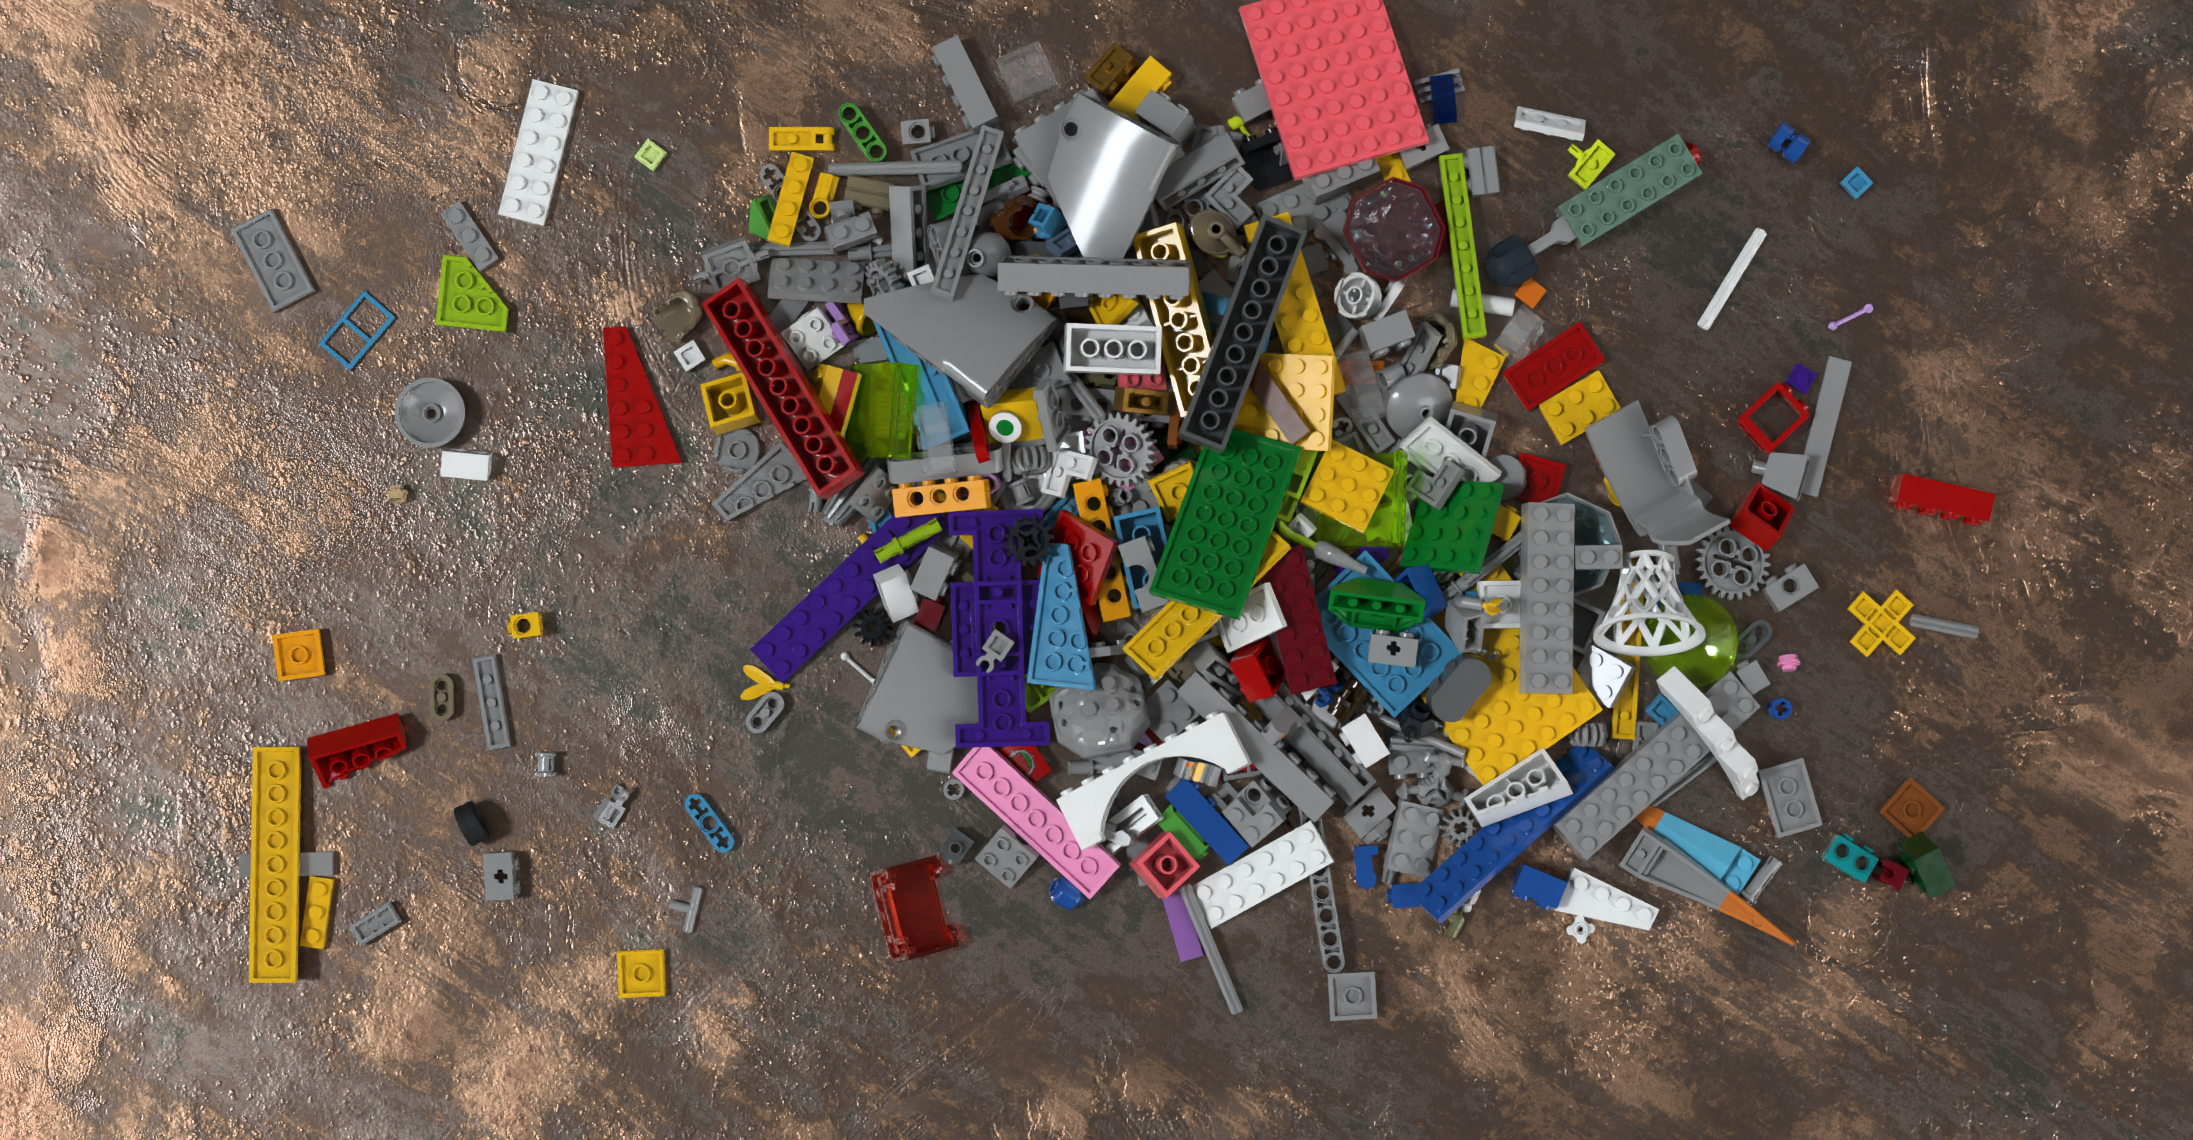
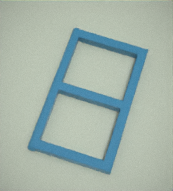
M364 290L318 345L323 347L351 371L396 317ZM364 297L389 317L371 339L347 319ZM343 322L367 342L350 364L326 344Z

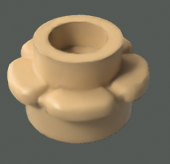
M392 485L389 487L390 490L385 491L388 502H406L408 491L403 486Z

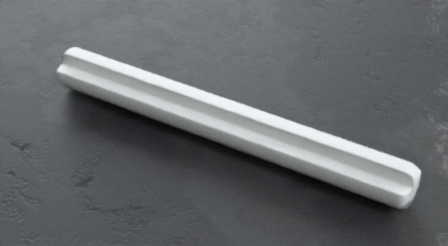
M1756 228L1698 321L1697 325L1707 331L1711 327L1765 239L1767 233L1764 230Z

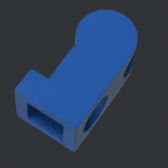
M1353 845L1356 883L1363 889L1372 888L1377 880L1376 874L1373 871L1372 855H1379L1378 845Z

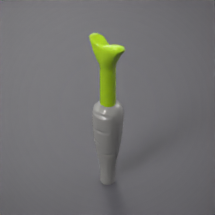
M1282 520L1278 522L1279 532L1277 534L1283 540H1291L1312 550L1314 556L1322 561L1365 575L1368 567L1354 560L1344 551L1326 541L1315 542L1296 533Z

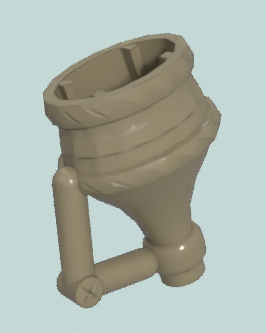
M1204 209L1197 212L1191 219L1189 226L1191 238L1195 245L1203 252L1218 256L1231 253L1239 259L1247 252L1243 246L1236 242V228L1225 214L1216 210ZM1212 227H1217L1219 229V233H1213L1211 230Z

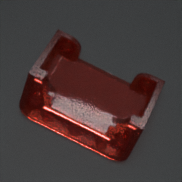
M937 855L873 870L870 873V882L888 954L893 962L908 961L959 947L958 931L952 925L945 923L935 879L939 878L942 872V865L937 859Z

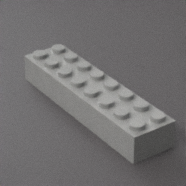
M1002 255L998 261L997 291H1003L1004 295H1017L1018 292H1027L1029 296H1040L1041 292H1051V296L1057 297L1065 296V293H1075L1076 297H1088L1089 293L1098 294V297L1110 298L1113 297V294H1122L1123 298H1136V295H1146L1148 299H1159L1160 295H1170V299L1180 300L1184 299V296H1188L1191 289V260Z
M1528 502L1521 505L1520 694H1572L1575 504Z
M1199 670L1195 671L1177 693L1206 721V716L1215 711L1227 713L1252 764L1315 823L1337 800L1334 796L1336 794L1335 790L1327 783L1323 786L1317 780L1319 778L1318 774L1310 767L1305 769L1300 764L1301 758L1293 751L1288 753L1283 748L1285 744L1282 740L1277 745L1268 744L1261 735V731L1266 725L1259 719L1253 720L1248 715L1250 710L1241 702L1236 704L1231 699L1233 694L1224 687L1219 688L1214 683L1215 681L1199 672Z

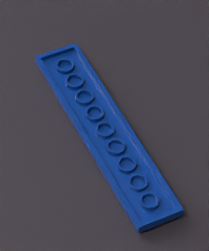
M1574 746L1555 763L1567 780L1573 794L1483 827L1409 892L1411 898L1441 924L1615 770L1613 765L1592 747Z

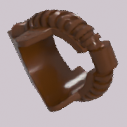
M1027 195L1014 197V199L1006 202L1003 206L1004 208L998 210L996 214L994 212L988 214V224L990 228L993 227V233H1000L1007 243H1011L1015 239H1030L1033 236V226L1028 223L1023 227L1012 228L1008 225V221L1012 214L1023 209L1022 205H1028L1035 210L1038 203L1041 202Z

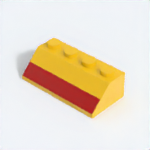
M818 364L812 375V387L844 438L862 374L830 365Z

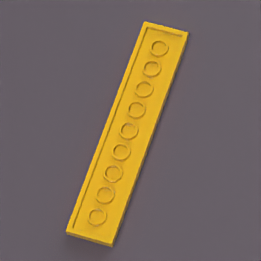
M253 747L249 983H298L302 747Z

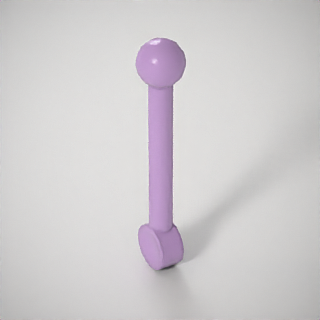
M1866 304L1863 309L1837 322L1831 321L1828 325L1829 329L1836 330L1839 325L1863 313H1871L1873 306Z

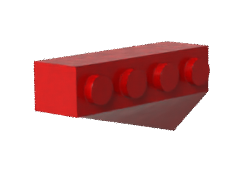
M398 713L307 738L308 758L323 789L331 786V782L338 778L343 780L349 777V773L359 768L361 770L366 769L371 762L375 760L382 761L407 748L405 728Z

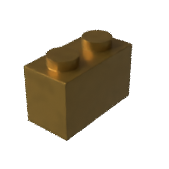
M1115 386L1113 410L1167 416L1169 392Z

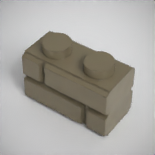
M848 175L844 200L853 199L855 211H862V208L871 209L872 214L884 216L885 212L890 213L889 186H895V183Z

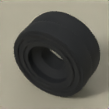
M468 801L454 809L457 824L471 846L489 838V831L484 818L473 801Z

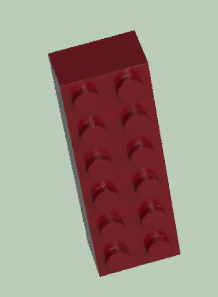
M1302 545L1291 547L1261 580L1262 584L1270 582L1287 627L1276 631L1275 635L1290 694L1294 695L1337 684L1303 547Z

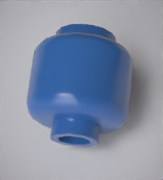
M1065 876L1055 878L1049 888L1052 902L1067 910H1072L1076 905L1080 906L1085 898V895Z

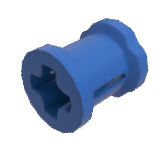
M1776 698L1769 702L1767 711L1774 719H1785L1792 713V705L1784 698ZM1782 703L1781 707L1784 708V712H1779L1778 714L1775 706Z

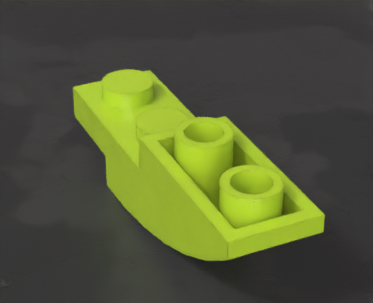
M1302 450L1277 520H1282L1286 524L1290 523L1318 453L1317 450Z

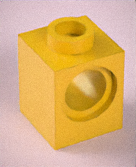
M541 612L510 615V621H507L508 634L512 635L513 639L544 636ZM523 619H527L530 622V629L525 633L519 629V623Z

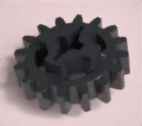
M1027 515L1023 516V522L1016 518V526H1008L1011 533L1004 534V537L1009 539V542L1005 543L1004 546L1011 548L1007 553L1008 556L1015 554L1014 562L1017 563L1022 559V566H1027L1028 561L1031 562L1032 566H1036V560L1045 563L1044 556H1052L1048 551L1049 548H1055L1056 546L1051 543V540L1055 539L1056 536L1049 535L1053 528L1051 526L1044 527L1046 523L1044 519L1038 523L1037 516L1034 515L1031 521H1029ZM1034 525L1030 531L1021 530L1024 526ZM1042 532L1045 536V545L1041 544L1040 536ZM1022 535L1026 537L1034 536L1033 541L1038 547L1034 545L1026 546L1027 541ZM1015 536L1019 539L1020 546L1018 550L1015 547ZM1036 550L1039 552L1035 556L1026 557L1029 551Z

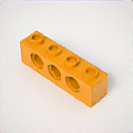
M981 475L967 476V481L961 482L956 477L944 479L945 483L936 484L935 480L921 481L922 486L914 487L913 482L899 484V488L892 489L895 518L992 507L989 479H982ZM962 487L967 488L969 491V497L966 500L960 496V489ZM940 489L946 493V500L944 502L939 501L937 498V492ZM916 492H920L923 495L922 504L915 502L914 495Z

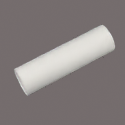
M1453 288L1450 307L1458 308L1456 289ZM1481 293L1484 312L1512 317L1515 298Z

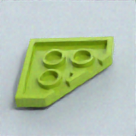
M443 255L435 325L507 332L509 309L466 257Z

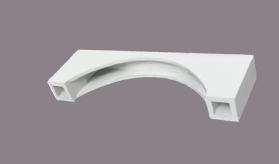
M1215 711L1206 716L1207 721L1201 724L1194 722L1185 727L1186 732L1180 735L1177 732L1164 738L1165 743L1159 746L1156 743L1143 749L1144 754L1138 757L1135 754L1122 760L1123 765L1117 768L1114 765L1102 771V776L1096 779L1094 776L1089 777L1081 782V787L1075 790L1071 787L1061 792L1062 797L1056 799L1080 849L1088 850L1107 840L1104 835L1105 825L1116 795L1131 776L1148 764L1169 757H1194L1212 762L1224 768L1227 774H1233L1252 764L1227 713Z

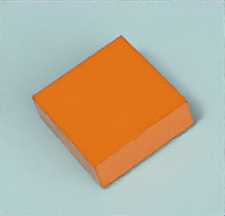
M1530 278L1520 286L1514 296L1530 309H1533L1547 290Z

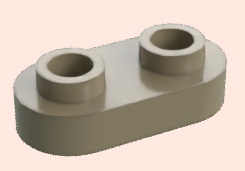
M446 674L435 675L429 684L430 713L436 720L445 721L450 719L455 710L454 681ZM441 681H444L446 683V688L444 690H441L439 688V683ZM442 704L447 707L445 713L439 711V707Z

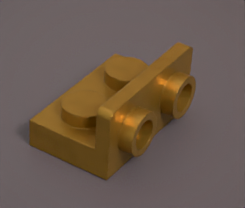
M1113 43L1084 76V79L1111 101L1136 73L1140 65L1132 55L1116 43Z

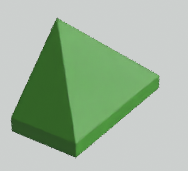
M770 194L753 199L750 207L748 232L766 240L776 209Z

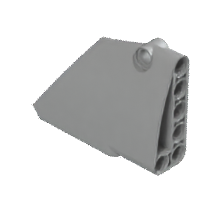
M1078 92L1065 120L1061 124V134L1048 174V180L1082 256L1089 258H1124L1155 199L1162 177L1167 167L1172 164L1181 143L1088 95ZM1070 122L1075 123L1078 127L1076 135H1071L1067 131V125Z
M983 274L960 277L953 301L930 295L933 282L864 299V314L891 333L898 343L942 375L947 374L961 384L969 396L987 409L995 404L1052 333L1059 320L1034 302L1031 296L1027 294L1004 295L1003 291H997L998 282ZM1022 304L1030 305V307L1025 311L1019 310V307Z
M906 621L897 628L857 719L855 728L879 738L886 745L896 743L943 754L956 747L955 724H979L977 676L953 677L952 641L949 642ZM889 727L895 730L896 736L894 739H891L887 734Z

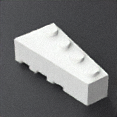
M1541 748L1465 797L1464 800L1480 826L1485 827L1569 796L1573 792L1544 748Z
M1574 867L1570 868L1565 882H1568L1558 908L1551 907L1555 911L1644 930H1650L1659 911L1658 908Z

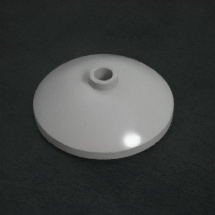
M1415 373L1409 375L1393 387L1387 398L1385 406L1387 422L1391 429L1402 438H1406L1430 416L1445 426L1453 404L1452 394L1447 384L1433 374ZM1428 409L1427 413L1422 415V412Z
M428 377L415 380L407 385L397 398L394 410L396 425L401 434L417 446L425 448L443 446L452 441L463 427L465 421L464 401L458 390L442 379ZM431 410H435L437 413L434 418L429 417Z

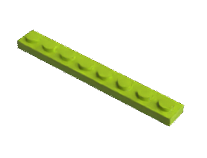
M1462 153L1440 155L1438 160L1462 339L1483 338L1487 336L1463 155Z

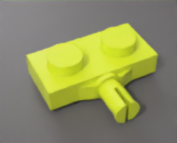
M1599 139L1591 148L1584 152L1573 143L1567 151L1578 160L1567 176L1582 189L1586 190L1616 154Z

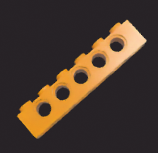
M1098 478L1073 484L1072 487L1079 518L1091 525L1095 521H1102L1106 527L1104 533L1118 541L1116 528L1112 529L1110 520L1113 519L1111 505L1106 506L1105 497L1109 496L1106 482L1101 483V479ZM1091 498H1096L1100 501V508L1096 511H1092L1087 507V501ZM1117 550L1110 567L1114 568L1116 575L1111 580L1105 579L1098 597L1103 623L1131 617L1130 612L1134 611L1131 597L1127 598L1125 589L1129 588L1126 574L1122 575L1120 566L1124 565L1121 553L1117 552ZM1115 589L1120 592L1121 599L1119 602L1112 603L1108 600L1107 594L1110 590Z

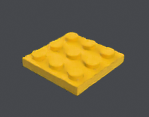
M1332 439L1331 451H1325L1300 503L1364 534L1395 470Z

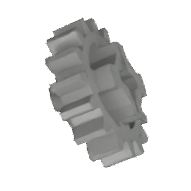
M884 258L876 259L866 266L867 271L864 272V275L867 277L865 283L870 287L868 292H872V296L899 290L904 287V284L900 282L901 275L897 276L896 267H891L890 261L886 262Z

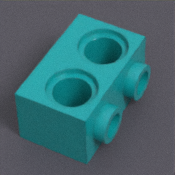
M1845 833L1841 836L1834 834L1820 858L1857 881L1865 883L1879 860L1873 856L1875 851L1865 845L1862 848L1853 844L1855 839ZM1839 844H1843L1846 847V853L1842 857H1838L1836 854V847ZM1860 856H1863L1866 860V865L1862 869H1858L1856 866V860Z

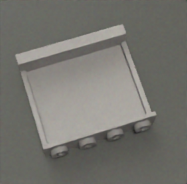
M1085 88L1078 91L1101 102L1093 88L1088 91ZM1077 93L1073 95L1074 99L1069 103H1066L1064 100L1054 107L1055 111L1048 116L1045 112L1035 118V124L1030 127L1024 125L1014 132L1016 135L1012 139L1013 144L1016 142L1053 199V206L1058 210L1061 208L1048 180V174L1061 134V124L1065 120ZM1070 122L1067 125V131L1071 135H1076L1078 127L1075 123Z

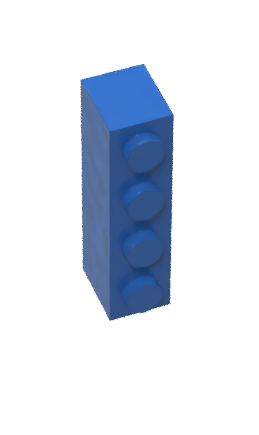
M1181 780L1165 795V798L1229 866L1249 847L1246 844L1247 841L1238 831L1235 832L1231 828V822L1223 813L1219 815L1214 809L1217 804L1208 795L1204 798L1198 792L1201 787L1195 781Z

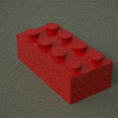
M1902 473L1893 477L1888 503L1894 504V509L1908 511L1916 509L1917 514L1931 516L1939 514V519L1952 522L1953 520L1961 519L1963 520L1962 524L1976 527V525L1981 526L1982 523L1990 521L1995 494Z

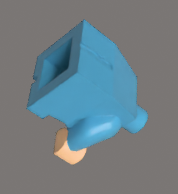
M1038 203L1034 210L1035 214H1032L1028 221L1034 227L1032 230L1033 237L1035 239H1051L1065 230L1064 227L1067 222L1063 214L1056 207H1052L1050 204Z

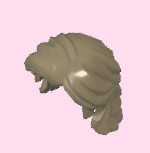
M688 290L672 293L664 304L653 308V313L656 314L653 322L657 323L656 326H659V331H664V337H666L667 341H671V343H680L682 338L691 329H694L703 317V309L698 298Z
M1432 312L1422 322H1428L1443 336L1427 365L1429 369L1440 368L1458 342L1457 327L1444 315Z

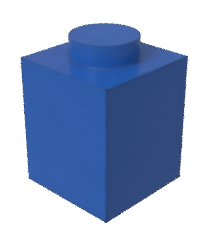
M1420 883L1390 884V889H1386L1387 903H1391L1392 908L1421 907L1409 894Z

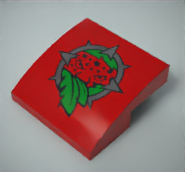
M1035 745L1004 746L999 750L1032 783L1037 782L1052 772Z

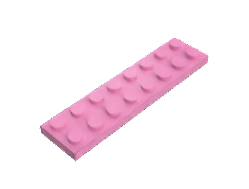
M973 747L953 770L952 774L1087 898L1091 899L1122 865L1100 844L1088 850H1081L1060 807L994 747Z

